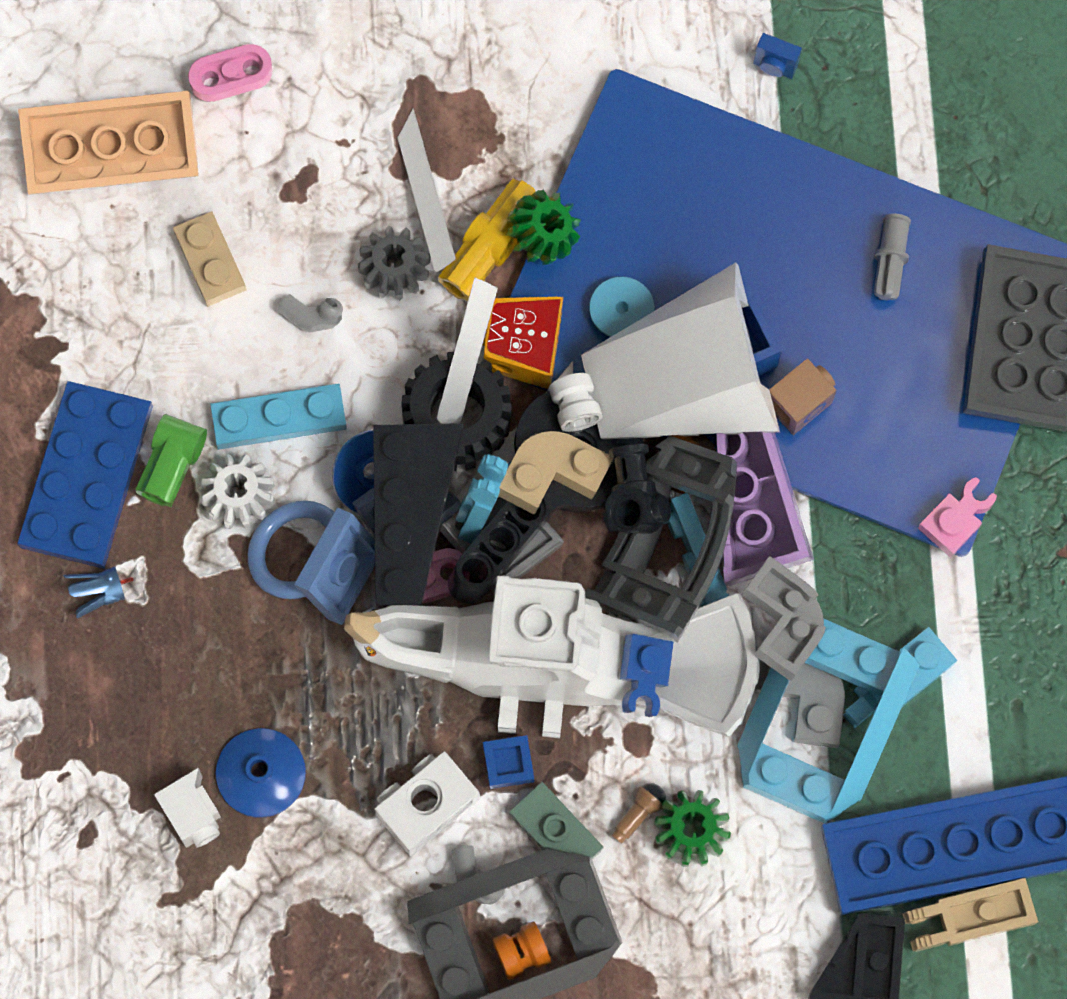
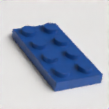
M67 381L17 543L21 549L105 569L153 405L151 401Z

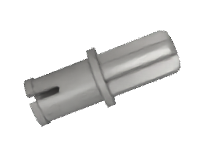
M887 214L883 218L884 224L880 249L875 251L874 256L878 261L874 295L885 301L896 300L899 297L903 265L909 261V255L905 252L909 225H911V219L905 215Z

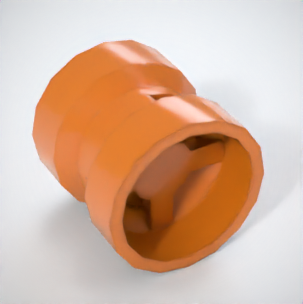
M534 921L522 925L518 933L513 935L503 933L492 938L497 956L509 981L522 976L523 971L529 967L534 966L539 969L551 964L546 945ZM516 945L519 946L523 958H520Z

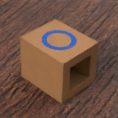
M807 358L769 389L776 417L792 435H795L833 403L837 390L834 387L835 381L830 373L821 365L815 367Z

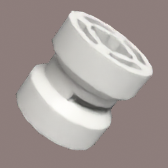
M570 374L550 384L549 391L553 403L560 405L557 417L563 431L574 432L583 430L602 420L603 414L600 405L591 396L594 386L590 374Z

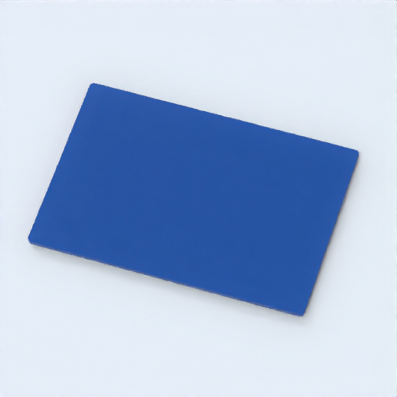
M619 69L612 70L556 192H560L561 204L563 206L568 203H574L572 211L569 213L571 217L581 219L579 226L574 229L581 237L571 247V253L563 259L556 258V261L548 265H543L540 259H537L535 262H527L526 260L510 298L563 297L562 318L552 383L560 377L572 361L573 374L585 373L581 355L610 338V336L602 333L595 326L589 309L593 292L604 281L615 277H629L641 282L653 297L655 311L732 264L737 263L741 276H745L782 350L778 367L759 375L760 384L767 389L772 388L807 358L815 367L818 365L824 367L835 381L834 387L837 391L833 403L795 435H792L777 418L780 432H775L792 490L939 548L918 529L919 525L949 493L960 501L965 485L975 477L980 482L972 491V495L978 501H985L994 492L1020 423L963 413L983 249L987 244L1067 259V244ZM887 214H901L911 219L905 252L909 255V261L903 265L899 297L896 300L885 301L874 295L878 261L874 256L875 251L880 249L884 224L883 218ZM533 385L535 387L548 391V389ZM702 434L714 444L717 451V434ZM669 435L660 436V437H663V438L666 439ZM985 513L975 514L974 516L982 522ZM978 530L954 555L964 557L969 554Z

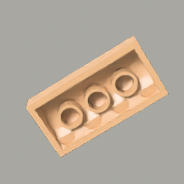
M189 91L18 109L29 195L199 176L192 100Z

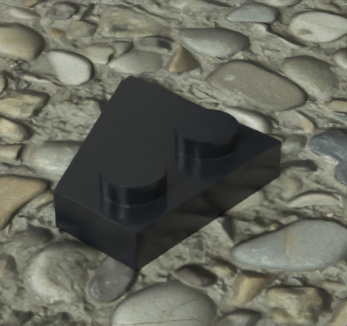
M860 913L809 993L808 999H899L905 918Z

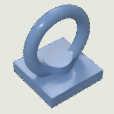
M295 501L272 511L258 525L249 543L248 567L256 584L266 593L282 599L306 597L328 620L342 625L375 566V539L350 512L337 508L334 512L329 507L314 501ZM309 518L320 522L326 529L313 549L297 581H282L274 577L269 572L265 562L266 548L272 535L282 525L295 519Z

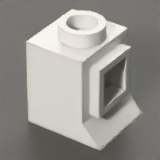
M199 768L154 794L186 848L192 844H195L196 847H201L214 840L220 834L216 820L221 818L204 787L201 786L203 776Z

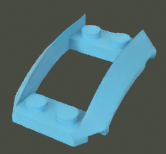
M823 618L824 627H826L824 635L805 663L882 696L846 779L844 780L763 744L790 682L773 668H770L737 747L741 763L740 770L743 788L826 824L841 815L844 810L853 804L861 801L920 663L904 647L899 652Z

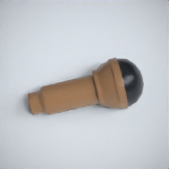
M645 783L637 789L634 800L635 804L616 825L615 831L611 835L614 839L622 844L625 839L631 837L648 815L651 816L653 813L662 810V803L666 800V794L662 787L655 783Z

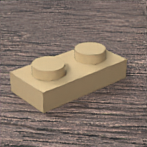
M212 211L173 227L174 234L207 307L247 291L245 282Z

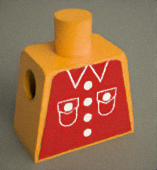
M563 297L495 298L482 344L485 347L483 359L492 363V372L499 370L503 376L549 389L554 372L562 318Z

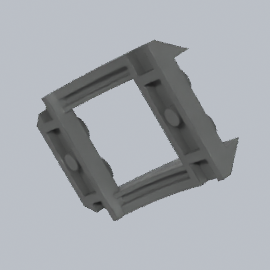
M669 436L655 446L659 452L646 461L648 480L655 482L656 491L664 495L668 501L671 487L713 502L708 530L690 575L681 589L644 574L657 546L663 525L652 534L620 531L613 547L602 564V567L606 569L605 573L594 590L587 588L585 597L597 601L602 609L616 618L618 615L624 616L667 634L678 643L704 600L721 562L733 513L738 465L732 457ZM639 505L634 509L633 517L635 522L640 518L641 510Z
M547 848L407 901L408 923H413L440 999H542L596 978L623 943L592 858L576 853ZM546 874L578 960L490 993L459 906Z

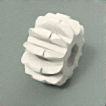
M227 454L224 459L226 467L222 469L218 464L211 463L209 469L213 477L201 479L202 488L208 492L204 493L200 499L203 506L211 507L209 516L213 521L224 516L225 527L231 529L235 524L236 518L241 519L243 527L248 529L251 526L250 515L253 514L257 519L263 520L266 517V513L261 505L269 506L274 504V496L267 492L275 486L272 477L264 476L266 467L262 462L251 467L250 456L245 454L241 457L239 464H235L233 457ZM241 485H243L246 494L238 498L237 493H235L234 498H232L229 490L234 486L241 490Z

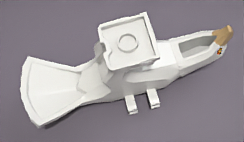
M508 576L497 577L494 602L462 608L412 605L372 607L362 613L354 612L347 614L344 622V630L353 638L358 651L367 661L443 683L451 682L481 697L500 698L498 733L516 734L519 700L545 703L542 737L560 738L563 704L576 706L622 704V699L631 690L632 682L620 680L625 635L629 634L674 642L668 686L662 688L655 687V692L660 699V709L706 730L730 737L739 724L743 722L747 705L751 702L754 688L759 678L760 659L754 655L757 651L755 632L753 631L751 611L745 604L741 594L738 593L698 608L678 643L667 634L643 624L624 621L603 614L602 608L597 601L585 598V590L580 583L538 578L518 579ZM640 697L636 701V705H646L645 701Z

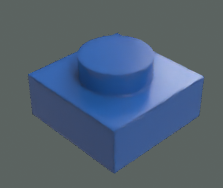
M762 33L756 47L753 64L759 66L763 72L770 76H785L792 79L798 67L802 48Z
M527 735L483 742L490 789L534 782Z

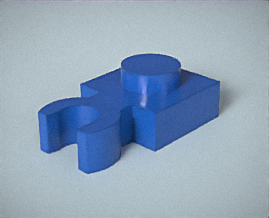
M637 634L625 635L620 680L629 681L632 684L631 690L622 699V711L624 713L635 712L636 701L640 697L646 704L645 717L657 716L660 710V699L655 692V687L662 688L668 686L673 641Z

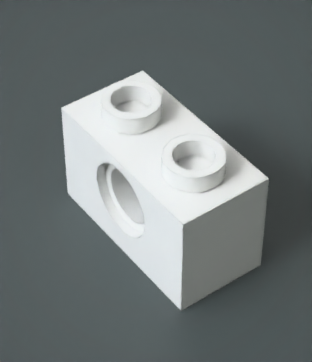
M445 751L437 758L433 754L425 757L412 769L414 777L403 786L394 783L377 798L380 805L375 808L376 817L410 858L480 800L479 791ZM421 791L432 792L438 799L437 804L429 811L417 810L412 805V800L417 793Z

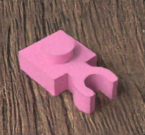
M976 477L967 482L962 491L960 501L949 493L918 527L922 533L950 558L982 525V522L974 515L990 510L997 498V495L992 493L985 501L976 500L972 495V491L980 482Z

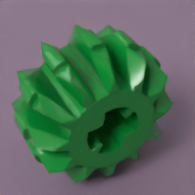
M544 189L537 190L531 196L525 195L519 199L516 208L507 217L513 226L508 229L506 235L517 238L518 241L514 251L520 252L524 249L527 251V262H535L537 259H540L543 265L556 261V258L563 259L571 253V247L581 237L574 230L579 226L581 219L571 217L569 213L572 211L574 203H568L563 206L561 204L560 192L553 193L548 197Z
M696 790L693 802H689L684 791H679L677 793L679 807L671 801L665 800L662 803V809L668 816H656L654 821L655 826L666 830L656 835V844L672 843L665 852V857L669 860L678 851L684 853L681 859V866L683 867L689 866L691 855L693 854L696 855L700 866H706L708 863L706 850L712 855L720 857L723 853V848L717 841H728L731 836L730 831L718 827L729 821V814L724 812L713 814L720 803V800L716 797L711 799L707 806L701 804L704 797L702 790ZM693 819L702 824L699 830L701 836L696 838L695 833H693L692 838L686 836L683 833L685 828L683 821L688 820L689 824H692Z

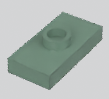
M543 782L509 811V815L542 850L550 848L568 853H576L590 856L593 860L604 849L602 844Z

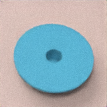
M615 277L601 283L593 292L590 300V315L595 326L602 333L612 337L654 312V300L650 291L641 282L629 277Z

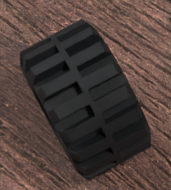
M447 352V360L440 361L438 355L429 358V367L425 368L420 364L414 370L415 378H408L405 384V395H402L401 400L403 424H438L431 417V410L442 399L454 352ZM483 359L480 364L477 363L468 394L469 397L480 404L483 413L475 424L463 429L454 471H457V465L465 464L466 471L475 469V461L482 459L485 455H492L494 450L499 451L504 444V438L508 437L510 432L511 394L509 387L504 386V377L499 370L494 373L492 372V363L486 359Z

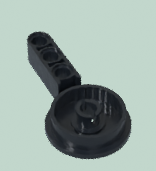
M550 391L540 395L527 407L519 420L514 438L515 454L528 438L549 431L562 432L574 436L608 455L609 450L615 447L644 444L643 438L601 439L597 424L579 431H563L557 417L560 405L553 403ZM614 459L592 500L552 480L535 514L528 512L532 516V521L521 519L517 515L516 510L524 509L507 501L457 561L448 578V589L454 599L466 604L476 603L481 600L497 582V577L502 576L550 519L555 510L588 512L605 508L606 500L612 493L611 488L617 485ZM489 541L501 542L507 551L500 552L493 549ZM469 571L475 573L480 578L481 583L467 581L462 572Z

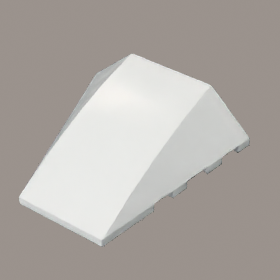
M737 263L732 264L581 355L585 373L590 374L594 386L591 396L593 400L599 403L603 414L602 420L597 423L601 439L651 438L665 435L699 436V434L780 432L770 390L760 384L742 311L743 307L748 306Z

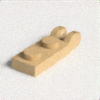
M1026 878L939 899L936 901V904L902 914L903 918H905V924L912 925L940 916L944 932L918 936L915 940L910 941L912 950L915 952L938 947L946 943L948 946L1038 923Z

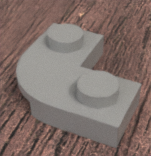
M769 556L746 587L742 596L778 621L754 655L789 681H792L822 639L826 627H824L821 607L816 600L819 595L816 590Z
M760 660L758 683L755 685V693L758 694L771 668L762 660ZM804 663L796 676L789 682L783 697L799 699L794 742L838 748L840 745L845 702L842 680Z

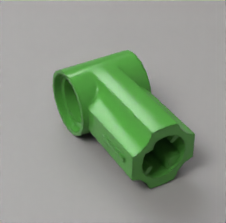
M164 414L155 430L151 444V450L153 451L136 487V493L155 504L172 507L189 466L196 464L202 453L207 438V429Z

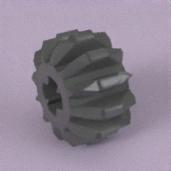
M388 225L385 229L386 237L382 238L372 232L369 236L372 246L362 245L360 247V256L364 260L358 263V272L366 275L364 285L367 289L378 286V296L382 299L392 290L395 292L396 299L400 301L403 299L404 288L416 294L419 291L417 280H428L429 270L425 266L431 263L430 253L422 251L424 240L421 237L410 240L411 233L407 227L401 231L399 236L394 235L393 228ZM395 259V263H397L398 259L402 260V265L394 268V263H391V266L388 267L387 261Z

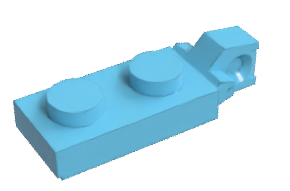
M930 627L926 628L904 646L920 663V666L902 707L958 661ZM859 686L854 689L859 699L848 707L843 714L854 729L875 713L882 697Z

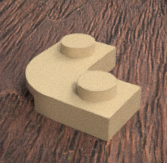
M555 431L542 432L528 438L519 447L501 482L498 496L535 514L552 480H555L592 500L613 458L569 434Z

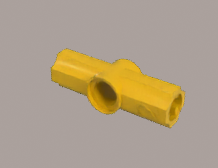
M512 178L487 213L481 212L473 220L463 237V245L455 254L456 260L447 265L438 276V282L450 294L458 299L468 301L474 278L485 281L495 266L500 267L508 259L518 241L517 238L506 235L508 229L513 226L507 217L516 208L519 199L525 195L531 196L536 192L532 186L523 180L519 181Z

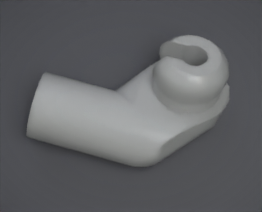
M288 294L279 304L277 311L303 331L310 333L336 327L342 320L343 306L335 298H326L320 305L307 307L294 296Z
M461 846L451 850L457 882L482 873V871L477 869L473 846ZM505 889L475 901L480 904H494L503 896Z

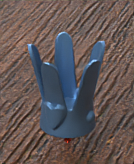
M115 566L100 573L64 575L65 578H92L70 584L68 591L73 597L102 593L80 606L76 610V618H80L103 605L125 600L121 585L134 580L132 577L119 580Z

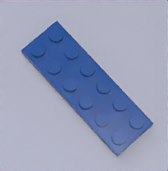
M1067 777L822 824L821 831L840 916L1003 884L1023 878L1029 879L1067 871Z

